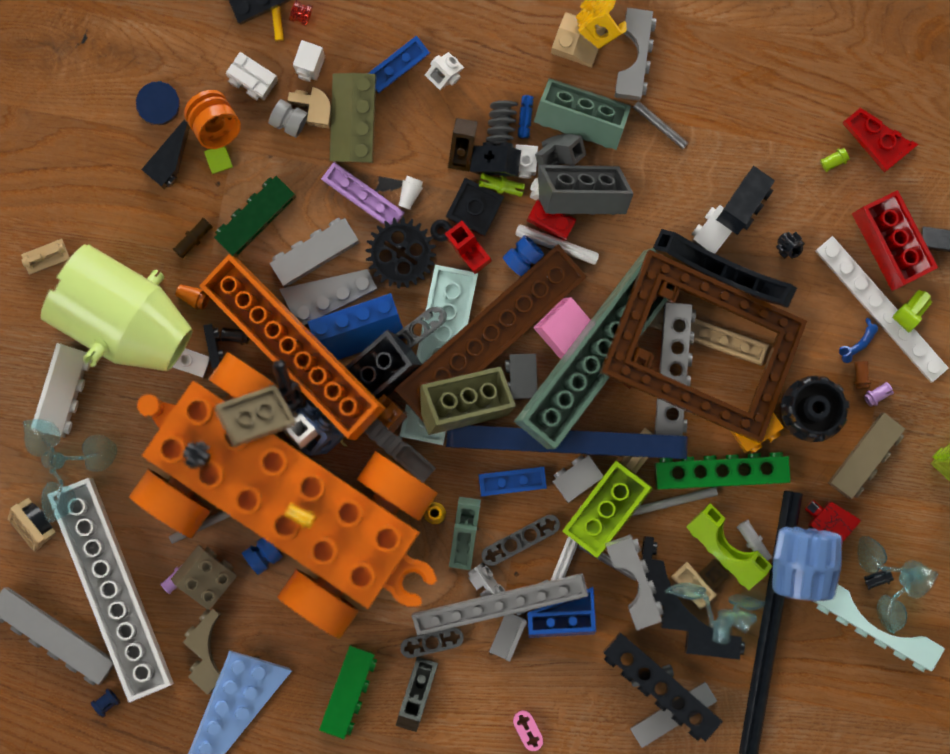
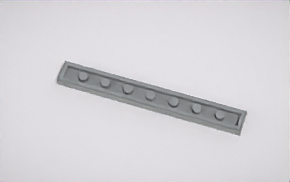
M582 573L415 612L411 616L417 636L588 597L589 594Z

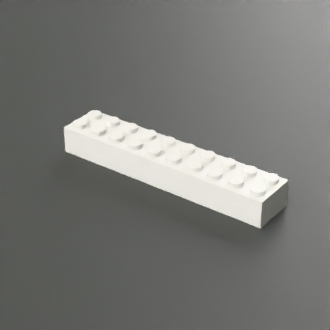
M86 478L47 494L128 702L173 685L174 682L94 479Z

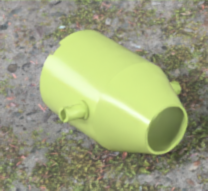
M85 244L81 246L62 268L57 276L60 282L55 291L49 290L41 310V320L90 348L83 356L86 364L92 360L89 366H95L97 361L103 356L115 364L169 371L183 353L193 332V329L163 289L158 286L164 280V275L161 272L156 277L155 275L158 273V270H153L149 277L145 278L89 244L88 246Z

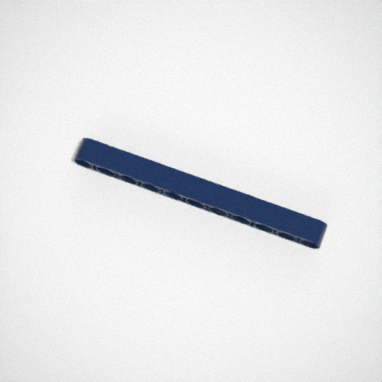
M465 426L447 431L446 447L687 459L688 436L570 430L556 449H546L522 428Z

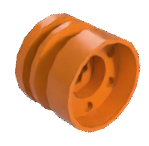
M202 91L193 96L186 104L184 117L203 147L207 149L222 148L238 136L241 122L224 94L220 91Z

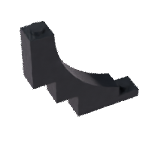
M644 536L641 560H645L649 571L645 573L647 581L652 580L656 593L652 594L655 603L660 601L661 606H663L664 614L661 617L660 627L687 631L684 651L686 654L740 660V655H744L745 642H742V637L717 631L698 620L686 609L669 582L664 561L652 559V555L657 553V542H654V537Z

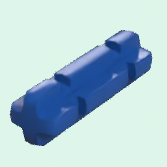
M523 95L518 137L529 138L533 96Z

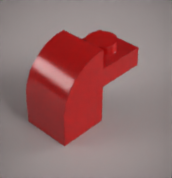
M463 221L445 233L454 250L474 274L492 262L489 255Z

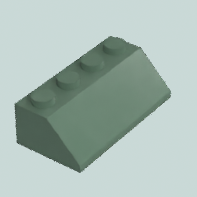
M549 78L534 122L543 127L559 130L564 134L580 135L585 141H591L605 148L617 150L631 106Z

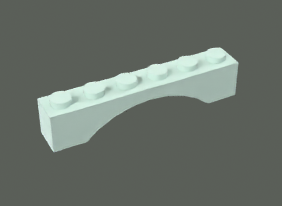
M837 585L834 599L813 601L818 604L816 609L826 615L829 612L837 616L836 621L845 626H848V624L856 627V633L865 638L868 635L873 637L876 645L883 649H886L888 646L894 650L893 655L903 661L908 658L914 662L912 666L923 673L925 669L933 671L945 650L944 647L924 636L897 637L877 629L859 612L850 592L840 585Z

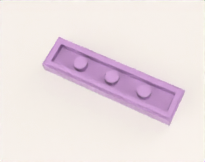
M335 162L332 163L321 178L323 182L384 226V221L391 225L393 224V218H395L398 223L405 214L404 211Z

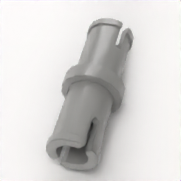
M749 519L740 523L737 529H739L746 540V546L751 548L752 551H758L767 561L771 559L772 555H770L763 544V538L761 535L758 536Z

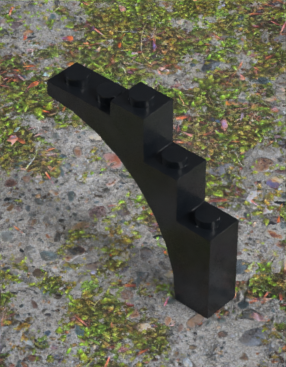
M661 229L653 246L663 256L765 302L788 308L797 290V287L793 284L762 275L735 264L700 247L676 232Z

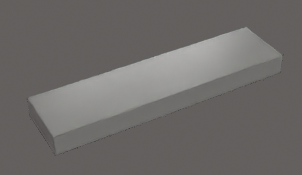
M706 682L689 691L706 707L717 702ZM681 697L672 702L674 709H680L684 704ZM660 709L630 728L641 748L679 725L671 718L674 715L671 711L667 709L664 712ZM699 712L691 713L689 719Z

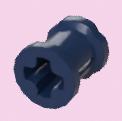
M109 688L105 690L106 693L99 699L90 702L94 710L102 718L106 716V712L114 705L121 703L115 693Z

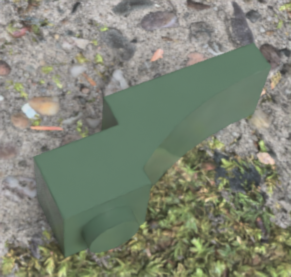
M459 496L449 567L471 570L480 499Z

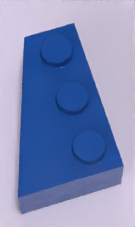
M593 587L587 589L588 597L540 607L528 612V637L595 635L596 622Z

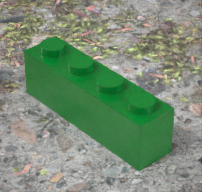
M353 645L349 646L319 731L341 739H345L346 734L351 736L355 725L351 720L354 713L358 714L362 705V702L359 701L362 692L366 694L370 683L369 680H366L369 671L374 672L378 661L374 659L375 653Z

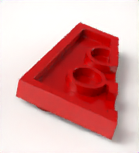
M859 108L842 123L884 173L919 145L901 136L902 134L897 130L893 131L885 126L881 120L862 108Z

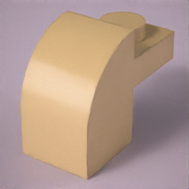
M312 87L311 95L302 90H295V93L289 92L288 102L290 104L309 108L307 115L308 125L330 129L331 104L323 91Z

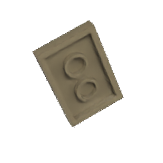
M276 385L217 404L214 408L234 447L293 427L296 423Z

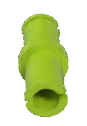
M482 173L480 178L488 182L479 180V187L497 190L499 194L504 192L518 197L523 195L522 191L515 188L524 190V183L507 180L504 176L499 178Z

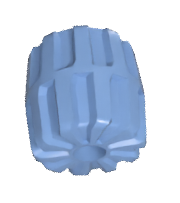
M784 527L780 529L773 557L774 592L782 596L802 600L826 601L834 599L841 571V536L831 531H818L815 528L807 530L801 527Z

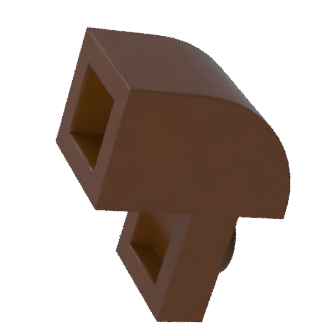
M383 393L377 400L386 409L377 418L393 433L408 416L407 412L394 399Z

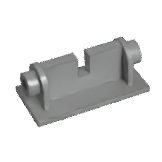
M483 562L468 572L470 576L468 579L476 590L481 587L486 589L480 593L481 597L505 592L502 585L498 584L494 579L491 569L485 566Z

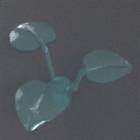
M42 419L23 421L24 441L28 452L33 456L42 457L41 462L43 466L49 468V472L59 482V484L56 482L47 483L41 495L43 513L48 522H54L69 514L76 503L74 490L69 486H63L64 482L56 470L61 469L66 460L85 459V466L89 471H103L113 463L117 455V446L106 436L96 434L89 436L82 445L83 456H64L60 452H55L53 447L61 440L60 431L56 425Z
M861 536L858 545V561L867 573L875 574L879 569L901 573L899 582L904 588L894 594L892 598L888 595L881 596L877 603V614L881 624L887 631L895 634L905 626L907 621L906 608L902 602L896 601L897 598L905 591L913 598L923 597L933 586L938 573L915 560L907 561L902 568L886 567L883 564L887 561V554L882 545L871 537Z
M678 583L670 586L665 591V594L672 593L686 599L703 598L710 619L709 627L713 628L712 640L722 644L730 642L732 624L747 632L757 619L755 614L740 610L739 608L756 610L762 608L766 601L749 595H731L728 602L734 604L733 610H719V617L717 621H714L706 588L693 583Z

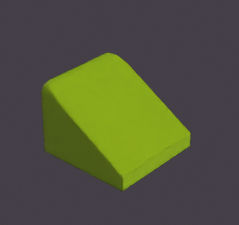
M226 146L204 151L212 174L233 168Z

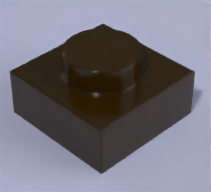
M715 559L698 573L712 590H715L730 576Z

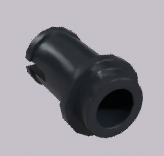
M223 327L221 331L222 342H238L241 345H244V343L248 344L249 337L240 329Z
M882 568V571L864 576L868 590L885 583L889 585L891 581H894L889 568Z

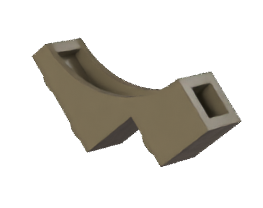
M213 608L211 611L206 610L199 617L201 620L196 628L191 626L184 634L186 639L183 641L185 645L202 659L201 662L197 660L190 667L189 671L192 673L188 678L207 695L214 690L221 673L211 653V634L216 621L222 614L216 608Z

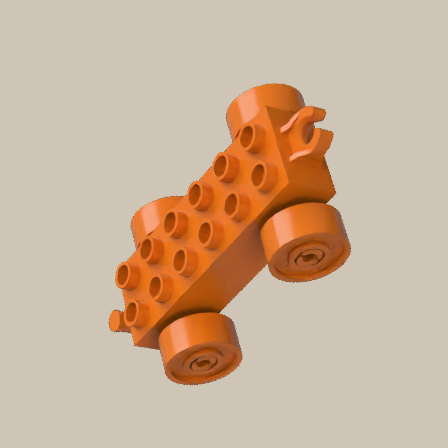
M229 352L225 354L208 379L227 392L223 400L195 381L191 382L176 405L165 403L151 394L143 395L137 403L138 411L146 417H152L159 428V431L142 454V457L171 475L168 480L153 470L147 469L129 495V498L141 508L179 533L193 539L211 512L206 505L193 497L195 493L199 494L319 575L316 580L296 568L277 597L303 618L338 639L342 638L359 612L355 606L341 597L343 593L366 608L371 607L383 588L391 592L392 596L405 606L418 607L422 604V598L419 595L409 593L404 589V577L408 573L416 572L422 576L424 582L430 585L435 584L437 578L434 570L426 562L413 559L406 554L420 532L396 517V514L401 509L420 521L438 495L433 489L376 451L357 477L358 481L375 491V494L370 499L275 434H270L234 447L214 411L215 406L276 384ZM202 441L210 446L207 452L211 454V458L204 468L198 466L196 469H192L184 464L187 458L183 456V452L190 442L197 443ZM291 503L308 513L310 511L313 512L312 515L316 517L310 528H302L300 523L284 516L286 510H289L288 507Z

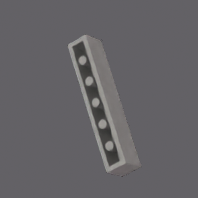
M9 587L2 589L0 592L1 623L6 621L11 625L10 629L20 636L25 634L29 637L28 641L38 648L42 646L47 649V654L57 661L60 658L66 662V668L74 673L79 671L85 675L83 679L91 685H100L104 682L114 667L109 655Z

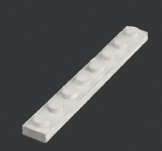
M833 236L815 251L930 383L934 382L949 369L915 329L908 333L892 318L898 309Z

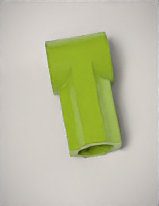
M916 291L909 301L897 310L892 318L908 333L911 332L922 320L921 316L932 304L931 295L926 291Z

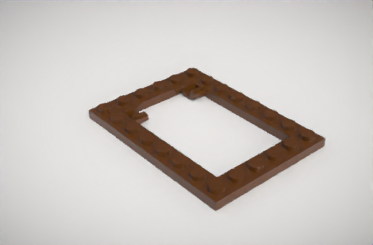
M648 250L600 373L757 443H762L807 321L652 250ZM669 284L673 286L672 290L667 289L666 285ZM680 290L777 333L748 412L650 369L655 355L642 348H638V339L652 303L656 301L657 296L665 297L669 302L675 303ZM638 358L644 360L643 365L637 363Z

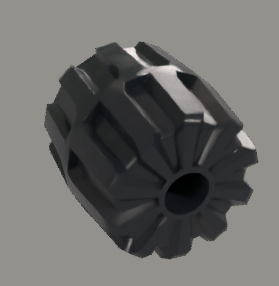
M807 376L795 381L788 387L781 399L780 419L782 424L786 426L792 436L807 442H822L832 438L847 422L846 417L850 404L844 396V389L840 384H836L829 380V378L822 376ZM813 404L817 406L818 414L813 411Z

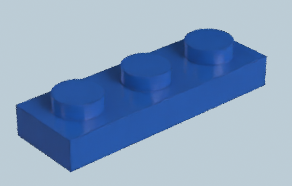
M416 35L367 73L377 75V93H381L426 58L430 52Z
M544 467L478 474L481 497L547 489Z

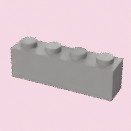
M345 218L333 220L328 224L329 228L324 231L319 229L313 232L309 240L304 243L301 240L291 246V251L286 254L280 252L272 258L273 261L270 265L284 288L360 243Z

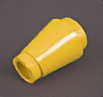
M437 502L432 503L424 514L425 519L431 524L443 522L446 517L444 506ZM433 509L439 511V515L436 518L430 514Z

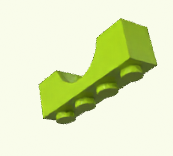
M710 503L691 520L686 528L693 537L697 538L706 547L709 553L713 554L721 562L725 569L729 570L737 578L741 585L750 590L768 574L773 566L758 551L742 552L732 547L726 540L723 531L726 518Z

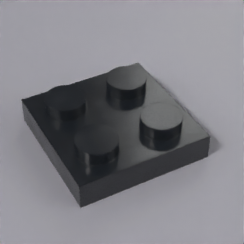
M464 178L446 218L456 223L463 221L470 230L485 237L504 196L488 188L479 187L478 183Z

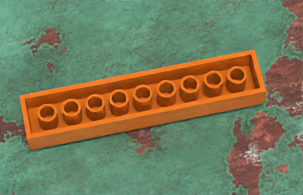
M228 254L199 285L273 362L281 359L285 361L290 379L299 384L300 390L348 439L356 441L386 409L238 258Z

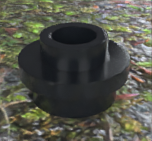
M446 220L435 221L430 229L431 235L436 241H447L446 235L438 234L437 230L443 227L447 232L452 226Z

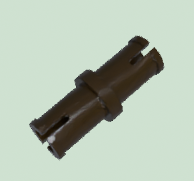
M202 218L191 231L185 233L186 236L173 248L174 252L183 259L195 245L198 246L201 243L200 240L213 228L212 225Z

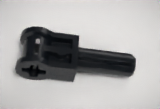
M282 359L279 361L275 360L273 362V370L279 386L278 390L293 414L299 408L306 407V400L302 396L299 384L290 379L285 361Z

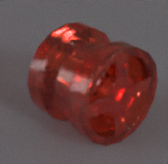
M295 0L290 12L289 21H298L301 25L307 26L313 6L309 4L303 5L301 1Z

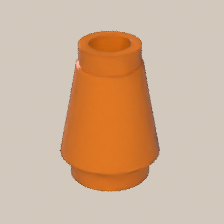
M182 284L178 286L175 293L176 297H179L196 310H204L210 299L202 289Z

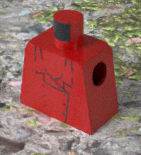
M813 499L805 508L814 517L808 523L809 528L837 533L841 536L842 543L861 522L859 518L831 501L822 507Z

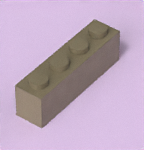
M881 413L829 480L828 484L847 499L858 498L864 490L862 485L867 479L870 481L878 472L875 469L880 462L884 463L891 455V452H889L893 445L897 446L904 438L902 433L905 428L886 413Z

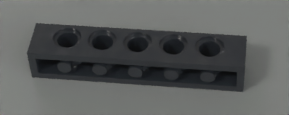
M619 632L604 649L603 653L606 655L604 660L613 668L616 665L623 670L620 674L629 682L634 679L640 685L637 688L646 697L651 694L657 700L654 704L664 712L667 709L674 714L671 718L681 727L683 724L687 725L691 729L688 733L697 741L702 738L706 742L722 724L723 721L622 633ZM624 653L632 654L633 661L631 664H622L621 657ZM644 667L648 668L650 671L649 677L645 680L639 679L638 671ZM660 682H664L667 686L664 694H657L655 692V686ZM676 697H681L684 701L680 709H674L672 706V701ZM693 712H699L701 716L700 721L696 724H692L689 721V716Z

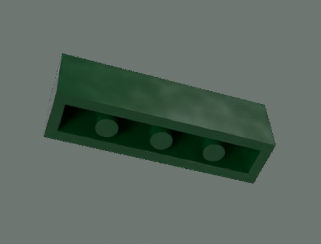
M277 176L273 179L271 177L268 178L262 185L263 189L258 194H252L246 201L248 204L242 210L240 208L231 215L232 220L227 225L222 224L215 233L217 235L214 238L232 256L237 257L296 198V195Z

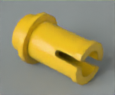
M291 503L288 507L289 510H286L284 516L300 523L302 528H310L316 517L312 515L313 512L310 511L308 513Z

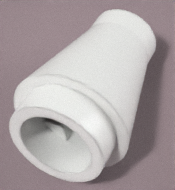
M407 176L402 183L398 205L411 210L413 203L423 189V181Z

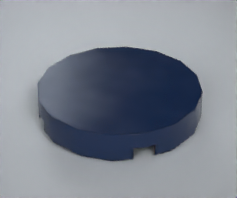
M161 81L151 82L144 85L138 92L136 109L147 123L165 125L171 122L178 114L180 99L176 90L169 84Z

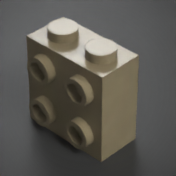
M198 545L174 574L171 581L177 588L207 610H210L237 575L233 572L234 566L225 559L221 562L216 558L218 554L207 546L204 549Z

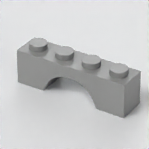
M627 8L625 16L627 30L623 34L634 42L637 48V60L630 68L618 72L614 98L640 101L642 95H646L648 82H644V76L649 74L651 61H647L648 52L652 53L653 40L650 39V32H655L656 18H653V11Z
M627 535L605 543L613 567L630 571L638 580L637 595L628 605L636 630L662 622L660 615L664 614L660 601L655 603L652 594H655L656 590L652 580L647 581L645 573L649 571L645 560L640 561L638 552L641 549L638 540H632L631 535Z

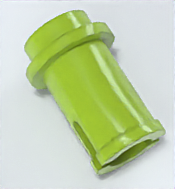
M838 148L837 152L821 159L820 162L823 169L828 172L842 163L847 164L850 158L844 148Z

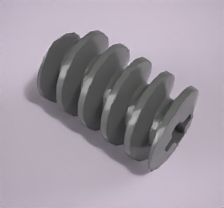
M499 100L490 104L492 111L489 112V117L492 119L488 121V125L491 128L487 129V134L490 136L486 138V142L500 146L501 142L507 143V141L514 140V137L508 135V132L515 131L509 124L516 123V120L510 118V115L517 114L515 110L511 109L513 106H518L517 102Z

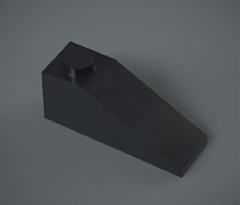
M185 120L181 122L141 169L163 189L167 186L171 187L178 178L176 175L179 173L190 129L188 122Z

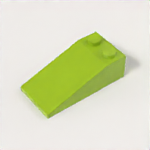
M615 461L562 532L598 558L606 549L605 543L615 538L653 490V487L619 461Z

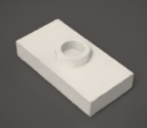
M185 348L173 368L204 378L210 357Z

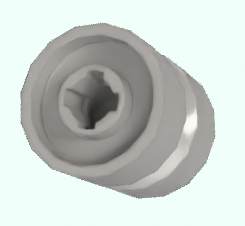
M280 99L271 113L268 124L279 130L284 128L285 133L297 138L307 121L308 113L298 107L292 109V104Z

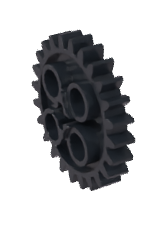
M402 217L400 223H397L396 219L393 218V224L391 225L384 221V229L377 226L379 233L371 232V235L375 238L374 241L367 240V243L372 245V248L365 249V252L371 253V256L366 258V261L373 262L369 269L376 268L377 271L374 277L381 274L380 282L383 283L388 279L389 287H391L393 282H397V288H400L403 282L409 288V281L417 285L416 278L419 277L424 280L425 278L422 273H431L427 266L435 264L430 260V257L436 256L435 253L430 251L436 245H429V241L433 239V236H425L428 229L419 230L421 223L413 226V219L408 224L405 223L404 217ZM396 231L402 232L404 235V241L400 244L394 243L391 239L392 234ZM388 241L398 249L404 247L406 249L405 254L418 262L417 265H414L404 257L398 259L396 257L397 253L387 247L384 242ZM413 244L421 245L422 253L419 256H413L410 253V247ZM382 250H389L392 253L390 261L383 262L380 260L379 254ZM401 262H407L410 265L409 273L400 274L397 269L398 265Z

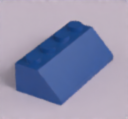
M391 293L307 321L311 333L338 360L361 353L386 330L396 334L403 329Z

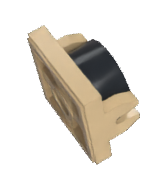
M29 498L10 508L9 522L33 552L39 550L44 543L55 535L56 532L48 518Z

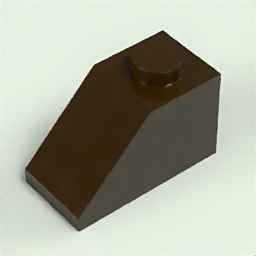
M456 118L448 168L469 172L477 131V121Z

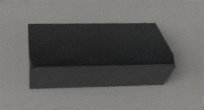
M922 226L921 235L929 250L950 253V230Z

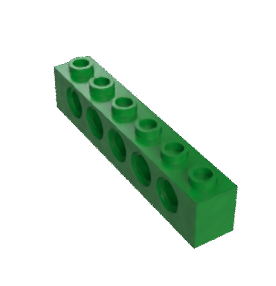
M783 452L769 453L770 457H761V453L747 454L748 458L739 459V454L725 455L726 459L717 460V456H703L704 460L695 461V457H687V459H681L682 461L673 462L671 458H659L660 463H654L656 490L790 483L789 456H783ZM764 462L769 463L771 466V472L768 475L761 472V465ZM742 463L747 464L749 467L747 476H742L738 471ZM720 464L727 468L728 472L725 477L718 476L716 472ZM696 466L704 467L706 473L703 478L695 476L694 469ZM674 467L682 468L684 474L681 479L673 477L672 470Z

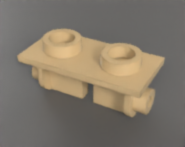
M63 239L21 254L23 266L26 267L29 275L70 259Z

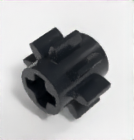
M786 232L778 238L776 248L784 259L788 256L793 259L803 252V245L805 243L797 232L793 233V235L790 232Z
M202 441L197 443L190 442L183 452V456L187 458L184 464L192 469H196L198 466L204 468L211 458V454L207 452L210 446Z

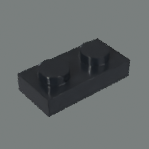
M211 323L203 325L211 366L215 370L223 359L224 352L223 349L219 350L217 342L221 341L219 329L214 328V325Z

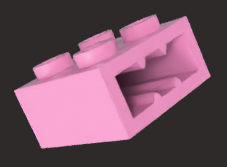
M572 297L563 298L534 329L556 355L562 359L591 320Z

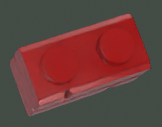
M537 199L527 218V222L564 241L567 240L577 220L569 215L565 216V214L545 213L539 199Z

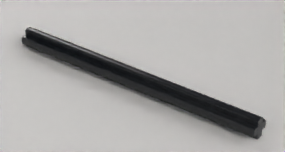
M784 491L774 551L779 530L784 527L794 528L798 526L802 493ZM773 567L769 574L739 754L759 753L785 596L779 595L773 590Z

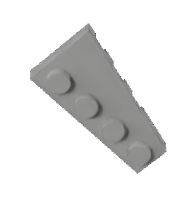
M368 269L279 290L291 313L306 326L308 325L307 321L328 315L378 289Z

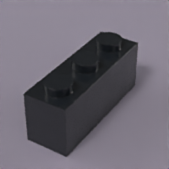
M753 166L716 220L737 235L743 228L747 230L754 221L751 216L753 214L757 216L764 206L761 201L763 199L767 201L774 191L771 189V186L775 180Z

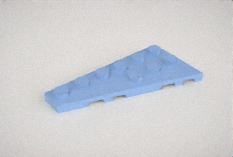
M229 650L188 754H225L292 670L282 665Z

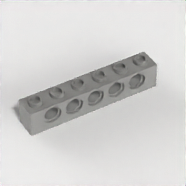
M665 303L659 373L690 387L691 375H687L688 366H692L693 355L689 353V344L693 345L694 331H691V322L695 323L696 309H692L693 304ZM678 319L682 320L685 324L682 332H676L673 328V323ZM676 341L683 345V351L680 354H674L671 350L672 344ZM672 364L680 365L681 373L678 376L671 375L670 367ZM657 398L654 434L682 436L683 432H687V419H684V410ZM669 408L677 409L678 416L675 420L667 418L666 412Z

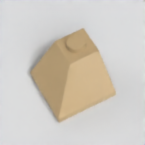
M565 12L555 37L551 54L592 68L598 48L580 34L576 16ZM598 24L595 25L597 27V34L600 36L604 35L606 28L600 27Z

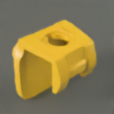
M585 0L580 5L582 10L576 16L577 26L579 27L578 31L598 49L604 47L627 30L626 21L617 26L609 14L616 0ZM598 24L600 27H605L608 32L602 36L598 35L595 25Z

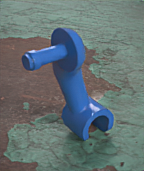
M866 318L865 321L868 327L865 330L864 336L856 345L840 347L839 354L842 355L844 363L851 362L853 355L865 349L878 332V326L872 324L870 318Z

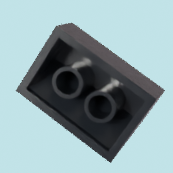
M386 330L346 365L345 368L378 399L383 393L390 395L422 363L408 345L390 330Z

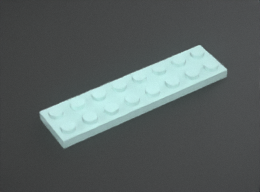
M435 265L426 310L431 307H441L445 310L447 319L442 326L419 343L416 356L422 364L468 324L478 273L474 274L470 271ZM432 312L434 316L426 322L428 324L435 320L439 322L438 317L440 313ZM422 326V330H421V335L424 333V327H423V326ZM406 404L405 411L408 417L402 423L400 437L443 446L446 431L428 435L425 424Z

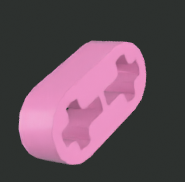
M525 710L518 711L513 717V723L524 746L530 751L539 750L543 745V737L532 715ZM520 715L529 717L527 721L529 729L525 730L522 724H517ZM530 731L534 737H539L538 745L535 747L532 744H527L530 740L527 733Z

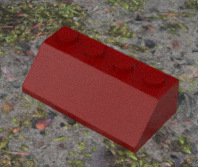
M898 190L852 213L891 291L938 269Z

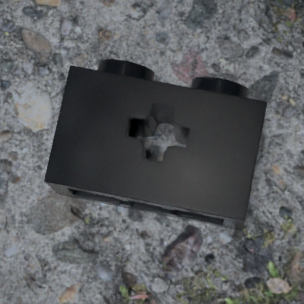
M483 142V146H473L470 172L479 175L485 173L491 176H518L521 150L513 148V144L501 142L500 146L488 142Z

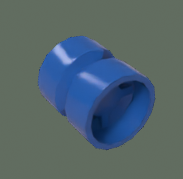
M526 235L516 243V249L511 248L503 256L506 264L519 276L524 275L531 268V263L536 264L544 256L539 246Z
M260 538L257 541V546L251 545L242 552L245 560L257 575L267 570L269 563L275 564L284 557L279 548L264 538Z

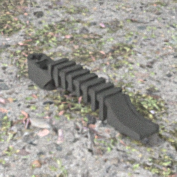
M378 419L364 431L371 440H375L379 447L384 448L387 454L392 455L394 460L405 467L422 483L436 469L410 444H405L402 441V437L396 436L394 432L392 433Z

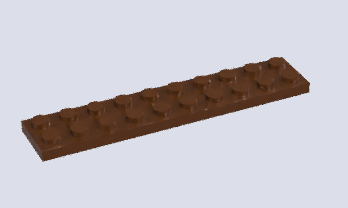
M557 244L394 390L423 422L421 416V385L482 371L587 276L561 246Z

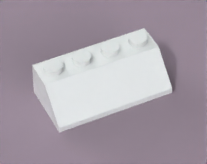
M59 343L56 344L31 429L65 438L66 434L70 433L72 428L71 415L76 413L79 401L76 400L78 392H82L85 385L83 376L85 371H88L90 368L91 360L88 364L83 360V356L87 352Z

